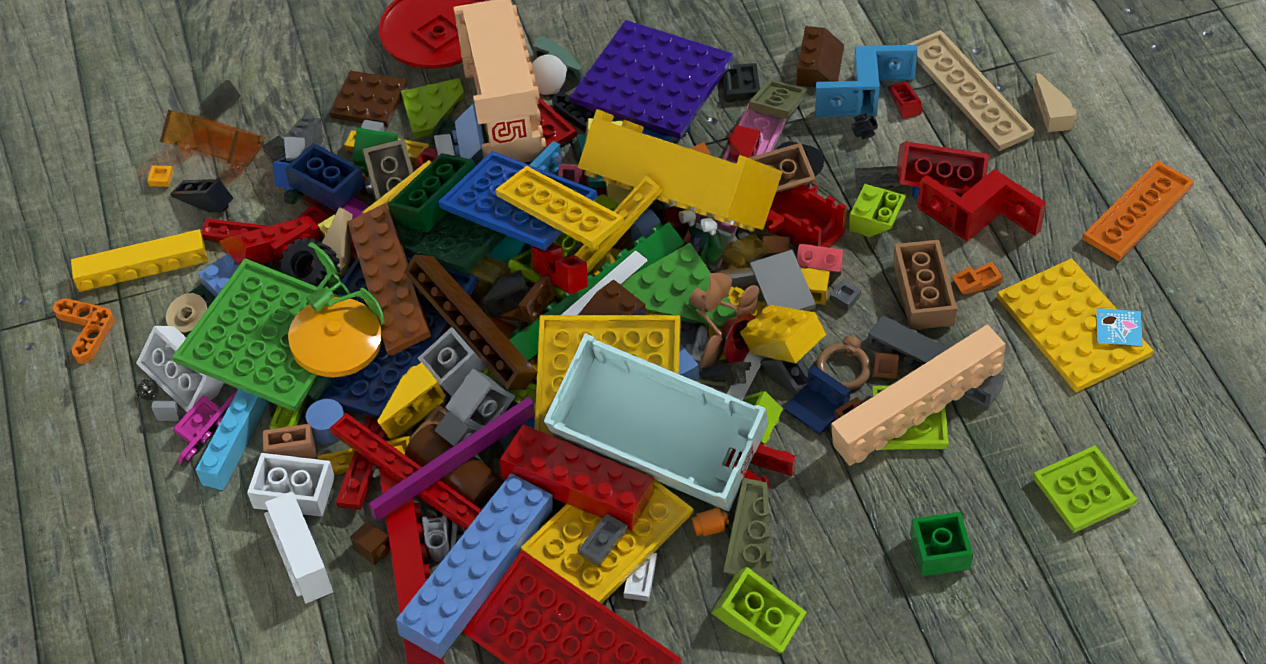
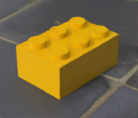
M776 305L765 307L762 313L748 322L747 327L740 332L751 354L791 363H797L826 336L815 312Z

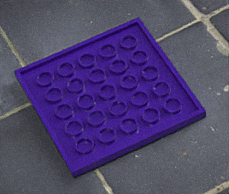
M625 20L571 94L570 102L595 111L598 109L614 115L615 118L627 120L645 128L681 139L733 61V53Z

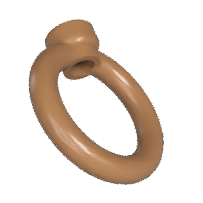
M846 336L843 343L828 346L819 354L816 361V367L826 373L825 363L831 355L843 352V354L849 357L856 356L862 365L861 374L853 381L840 382L851 391L864 385L871 373L870 360L867 354L860 349L862 342L854 336Z

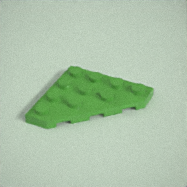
M691 243L633 274L620 284L645 303L646 310L649 313L680 315L682 321L709 325L698 314L699 309L689 304V298L695 289L699 288L705 292L708 291L709 274H711ZM727 296L722 299V301L731 304ZM718 304L711 313L706 312V315L718 329H721L728 319L736 316L737 311Z

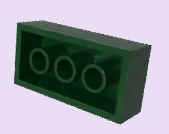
M441 153L387 204L395 224L427 233L432 230L448 213V211L440 209L438 201L475 167L474 161Z

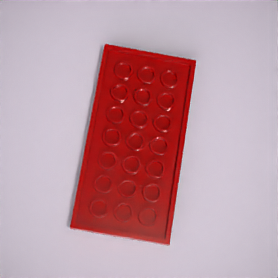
M523 550L518 554L463 631L466 636L505 664H682L684 661Z

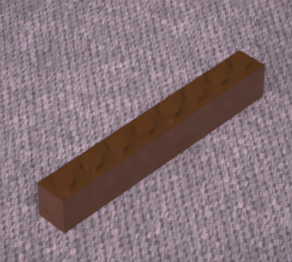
M415 254L404 271L407 277L506 389L526 390L537 374L536 369L433 256Z

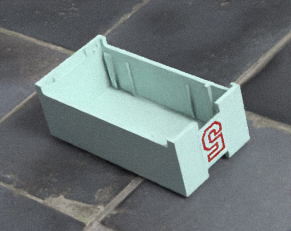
M586 333L544 419V423L554 437L654 477V480L728 512L741 487L742 479L753 454L756 453L768 426L766 408L741 401L597 341L593 336ZM732 449H735L736 452L729 467L725 466ZM739 452H742L737 466L732 469Z

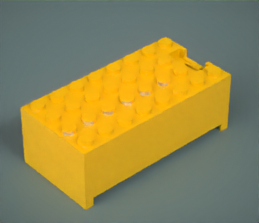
M596 109L577 167L585 170L584 175L597 178V175L603 176L602 181L631 191L647 175L663 189L656 198L657 200L753 232L755 228L763 230L782 171L739 155L735 164L643 134V126L627 120H623L622 126L612 124L614 115Z

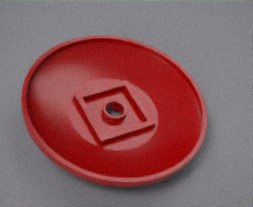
M394 0L386 8L380 19L379 36L381 43L393 58L409 66L436 69L461 64L463 61L454 7L489 0Z

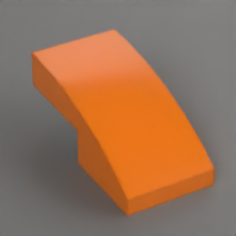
M992 261L975 270L970 266L951 276L962 294L975 293L1004 282L1003 276Z

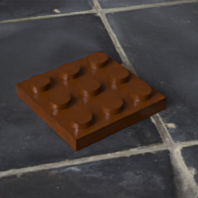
M350 71L330 111V116L333 119L363 123L364 120L384 123V127H389L402 98L401 91H404L408 85L407 79Z

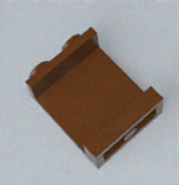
M506 271L485 296L483 303L489 316L492 318L534 323L554 298L556 291L549 276H541L533 287L516 285L510 271Z

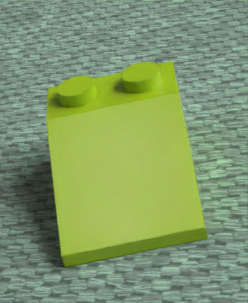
M745 567L735 573L711 613L730 628L781 654L807 612L751 569Z

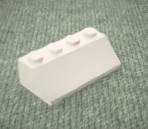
M154 326L136 364L187 413L203 395L210 400L215 398L219 394L224 382L173 361V355L186 337L174 326Z

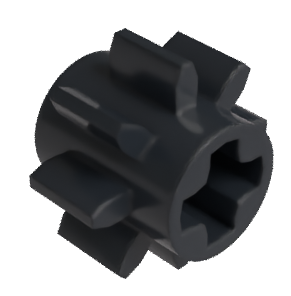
M862 113L854 117L856 122L852 123V131L855 136L862 137L864 140L876 135L874 130L878 128V123L873 115L868 116L867 113Z

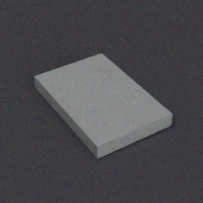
M793 250L750 263V268L766 306L776 305L804 311L816 308L815 301Z

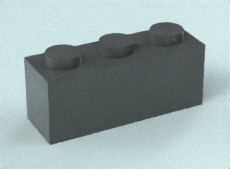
M305 115L284 136L286 161H293L313 143L318 146L321 145L323 142L321 118Z

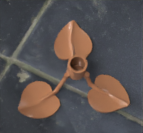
M724 273L709 274L707 292L699 288L692 292L689 304L699 309L698 314L706 320L716 333L705 347L699 363V371L714 365L721 357L725 347L724 338H721V332L706 315V312L711 313L719 304L737 310L735 317H739L744 313L752 314L758 300L759 288L757 286H749L743 292L739 305L722 301L729 293L732 284L731 277Z

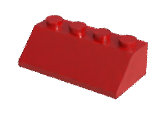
M905 141L899 146L897 160L898 183L900 185L920 187V180L925 175H928L950 191L965 194L987 175L990 154Z
M309 216L234 235L221 240L220 245L239 265L244 259L262 264L275 260L270 244L307 222L312 227L315 240L318 241L320 227Z

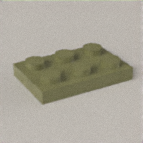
M769 79L749 101L748 109L754 110L758 114L773 115L777 119H788L806 98L808 89Z

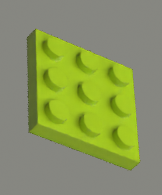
M872 386V397L889 386ZM945 407L940 412L927 416L921 424L913 425L907 429L901 437L887 440L886 446L880 450L948 449L949 441Z
M1096 445L1038 470L1033 474L1035 482L1073 533L1135 506L1137 503V498Z

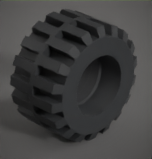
M297 239L295 244L290 243L288 245L289 249L287 251H283V259L280 258L279 260L281 267L278 268L279 272L316 287L320 285L327 275L326 267L321 263L314 248L308 246L311 242L316 244L330 257L337 272H340V267L337 266L340 263L339 258L336 257L337 254L334 250H331V247L314 239ZM314 258V269L309 276L305 277V267Z

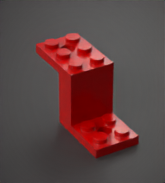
M995 169L961 197L928 175H925L920 180L917 209L966 242L971 240L1000 214L1034 236L1041 232L1046 202Z

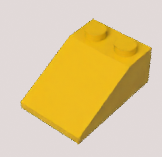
M422 362L417 366L411 367L401 378L378 419V423L390 440L399 438L431 414L438 404L441 406L448 401L439 383Z

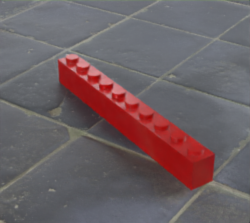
M379 468L383 494L399 482ZM417 495L386 515L400 614L431 576L429 564H424V558H428L426 544H421L420 539L425 536L423 524L418 523L417 519L422 517L420 505L415 503L414 500L415 497H418ZM403 638L407 664H445L444 655L440 659Z

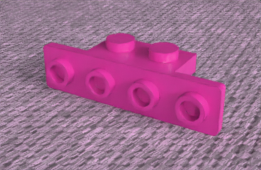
M238 389L221 408L203 395L174 427L173 432L189 443L179 455L177 460L179 464H182L185 459L190 461L197 452L195 447L200 442L204 444L212 435L210 430L214 425L217 427L220 425Z

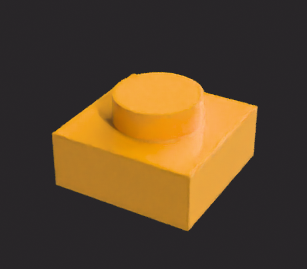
M152 165L147 179L148 185L170 187L174 174L173 167Z

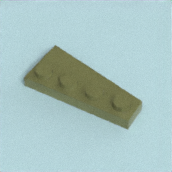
M743 478L723 574L734 576L735 573L748 567L772 585L767 483Z

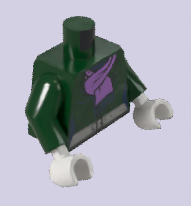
M690 210L680 211V221L682 223L688 222L689 224L687 227L691 235L689 243L692 244L706 266L708 263L717 266L732 234L717 228V223L712 218H705L701 222L697 220L694 222L696 218L695 212Z

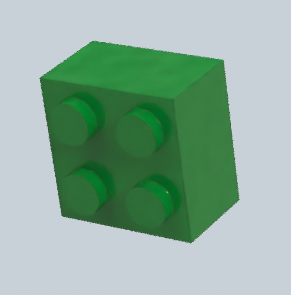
M961 512L912 518L910 537L921 577L970 570L973 552Z

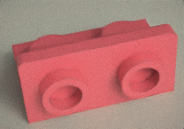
M799 244L797 262L800 267L842 273L843 250Z

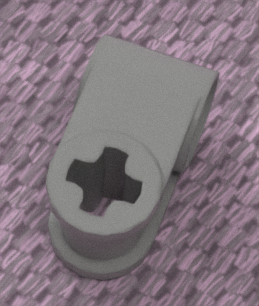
M444 514L442 517L429 519L422 517L429 558L435 562H442L450 552L448 517Z

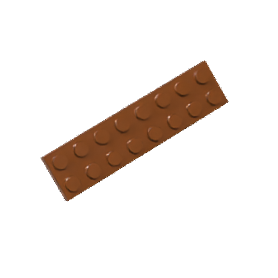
M387 203L348 221L368 291L377 300L383 312L385 321L383 325H381L380 318L378 316L377 318L381 326V334L387 353L392 356L431 337L415 284L404 273L408 262Z

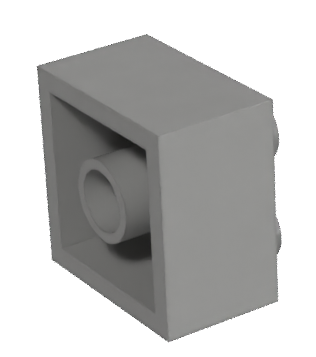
M453 327L418 357L419 361L424 364L439 385L451 396L456 393L472 369L482 372L487 367Z
M472 369L456 393L452 395L446 408L462 422L479 430L503 414L515 398V395L498 381Z

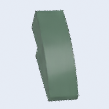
M540 36L532 45L534 60L542 55L558 57L567 67L565 79L579 84V81L582 79V70L576 59L557 43Z

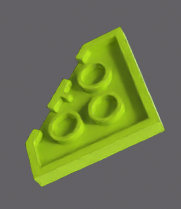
M460 78L401 91L413 137L418 138L434 134L438 130L440 122L446 120L454 111L453 107L457 102H461L465 98Z

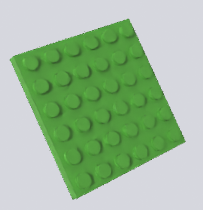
M244 259L173 355V361L296 412L319 378V375L305 370L293 358L290 351L288 333L293 319L302 309L309 305L306 298L316 291V286Z

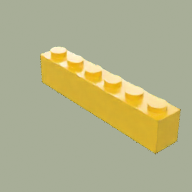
M200 229L74 258L71 259L73 280L78 291L82 292L208 262L203 236Z

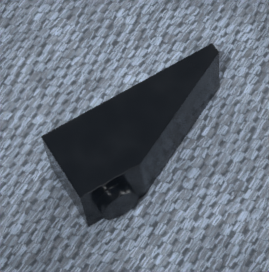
M220 179L183 180L170 193L173 198L207 212H223L233 200V196Z

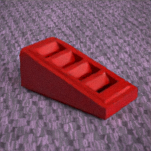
M907 81L887 86L903 119L922 114L921 100Z

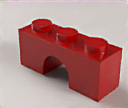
M555 242L546 250L531 245L533 271L541 276H549L554 285L570 294L578 293L579 290L588 288L587 262L575 255L563 258L562 247Z

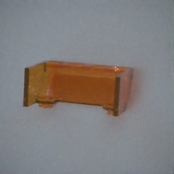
M168 110L160 142L179 146L178 150L190 153L191 150H196L225 159L231 167L242 170L243 166L248 167L264 146L266 137L208 118Z

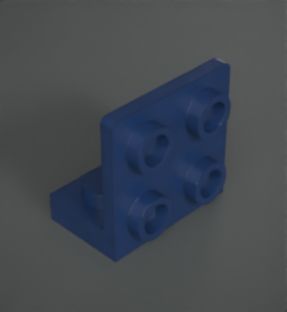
M813 365L808 370L807 385L785 405L784 411L820 435L834 422L835 410L850 401L851 390Z

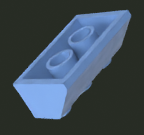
M472 104L455 121L456 130L452 131L454 143H458V145H455L456 156L472 159L475 166H477L484 159L481 144H484L481 124L478 125L475 104Z

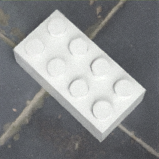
M293 491L266 501L265 504L268 512H265L264 515L297 597L302 595L305 604L333 593L326 569Z

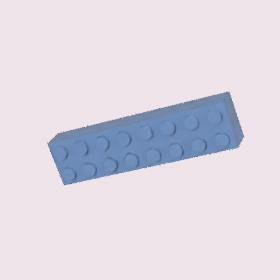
M511 473L396 619L398 634L441 659L521 552V546L539 530L552 513V494Z

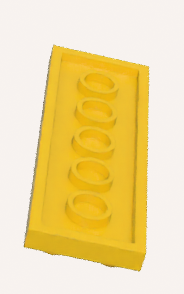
M525 166L495 189L497 197L592 249L624 225L623 216L528 166Z

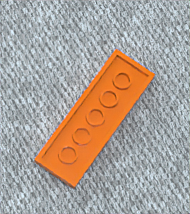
M1157 160L1083 234L1082 240L1120 262L1193 187L1194 180Z

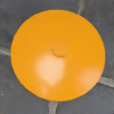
M347 299L331 307L327 305L318 313L310 304L306 306L293 319L289 328L288 340L291 354L302 368L319 376L342 377L362 370L374 360L381 346L382 334L379 320L374 312L361 302Z

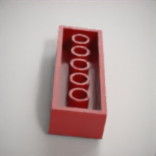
M524 424L500 458L501 477L507 479L512 473L552 494V498L602 519L606 514H609L628 526L627 529L631 531L653 495L654 477Z

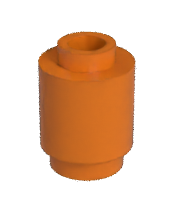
M719 507L697 513L695 517L691 518L696 536L702 535L706 537L726 531L725 525H729L725 510L720 511Z

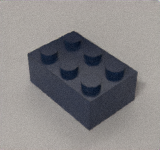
M315 143L311 144L285 167L289 186L335 211H338L339 207L342 208L365 186L361 167Z

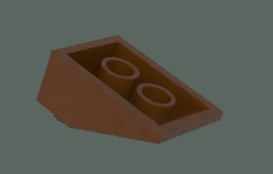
M613 279L594 294L578 315H646L645 303Z

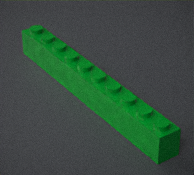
M670 222L664 226L659 223L650 230L652 235L648 238L640 237L633 243L635 247L629 252L627 249H624L615 256L618 259L612 264L609 261L598 269L600 273L594 278L590 274L588 276V288L579 290L578 293L574 294L566 292L562 295L565 299L560 303H557L555 300L545 308L547 312L544 315L563 314L634 251L645 257L647 262L633 274L676 251L685 244ZM540 316L534 323H528L529 326L522 330L519 327L509 334L511 338L509 341L527 361L538 354Z

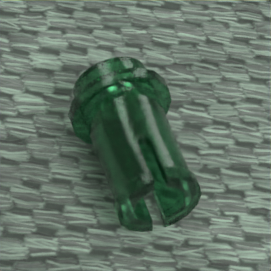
M317 375L318 378L311 386L307 396L310 395L311 399L318 401L327 387L333 385V377Z

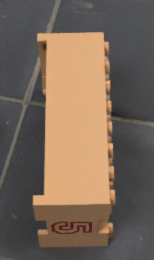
M491 0L454 7L465 78L474 77L477 95L473 96L477 121L478 125L484 124L488 143L481 144L483 158L493 151L523 163L534 161L546 149L545 138H543V131L540 125L541 116L537 105L539 104L538 99H540L538 86H536L535 75L533 74L516 5H512L511 0Z

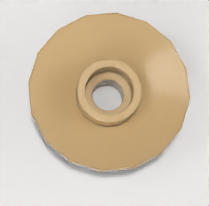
M194 293L183 294L177 297L167 309V325L174 326L182 334L191 332L208 309L206 301L200 295Z

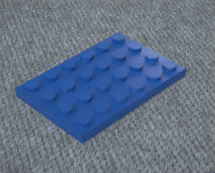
M491 151L438 203L440 209L546 250L562 232L497 197L495 189L525 166H528L592 201L597 198V191Z

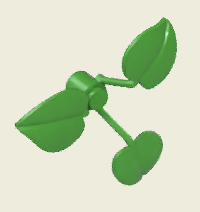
M313 242L309 243L308 246L314 248L321 263L326 267L327 273L320 285L316 287V291L306 298L311 307L318 313L327 305L331 307L338 302L359 296L364 299L368 307L380 318L381 325L385 323L383 312L373 295L363 287L360 288L361 291L350 294L347 287L341 283L340 278L337 276V270L330 257ZM334 290L345 295L332 300L335 297L332 293Z

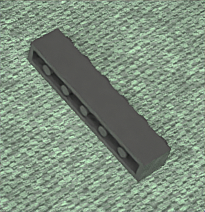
M883 315L868 333V348L878 353L898 354V363L913 371L949 349L936 340L921 335L916 330L909 329L894 319H889ZM1000 373L996 376L991 375L979 387L969 389L963 396L989 408L1001 392L1005 376Z

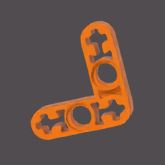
M71 299L56 301L53 305V311L59 320L85 326L73 345L71 352L76 362L80 364L90 362L115 322L112 311L106 307ZM89 311V314L85 317H79L81 312ZM93 332L99 333L95 338H88Z

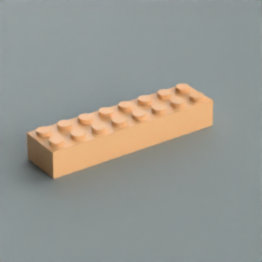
M988 324L832 422L833 446L849 466L862 462L874 450H880L885 447L887 440L901 437L907 429L913 425L921 424L930 414L940 412L946 404L952 400L960 399L969 389L977 388L991 375L996 376L1004 367L1005 343Z

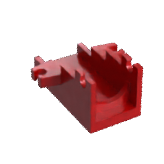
M810 183L794 187L792 190L787 189L775 193L764 225L771 235L775 233L778 236L790 237V243L797 248L799 244L831 248L845 235L847 206L843 203L836 206L834 203L835 198L830 195L826 199L818 195V186L814 184L813 188H809Z

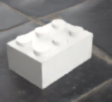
M261 453L247 494L253 508L268 510L265 504L266 501L293 491L302 514L322 517L335 475L330 461Z

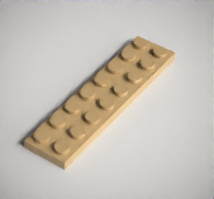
M941 30L907 44L917 45V62L998 151L1034 136L1035 130Z

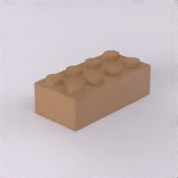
M939 240L895 244L893 263L909 329L918 330L955 326L957 306Z

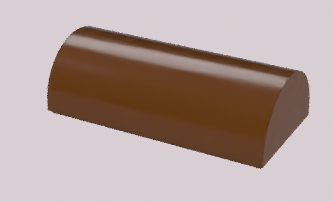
M429 424L419 430L410 440L405 450V455L421 467H424L453 447L452 444L434 431L438 426L437 424ZM475 456L439 479L478 508H481L505 482Z

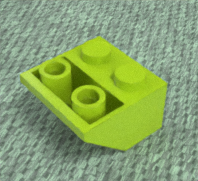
M864 184L850 213L849 231L871 237L892 229L906 199V195Z

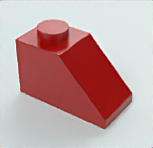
M736 125L733 133L729 134L727 145L730 146V155L736 163L739 155L747 158L756 156L760 147V130Z

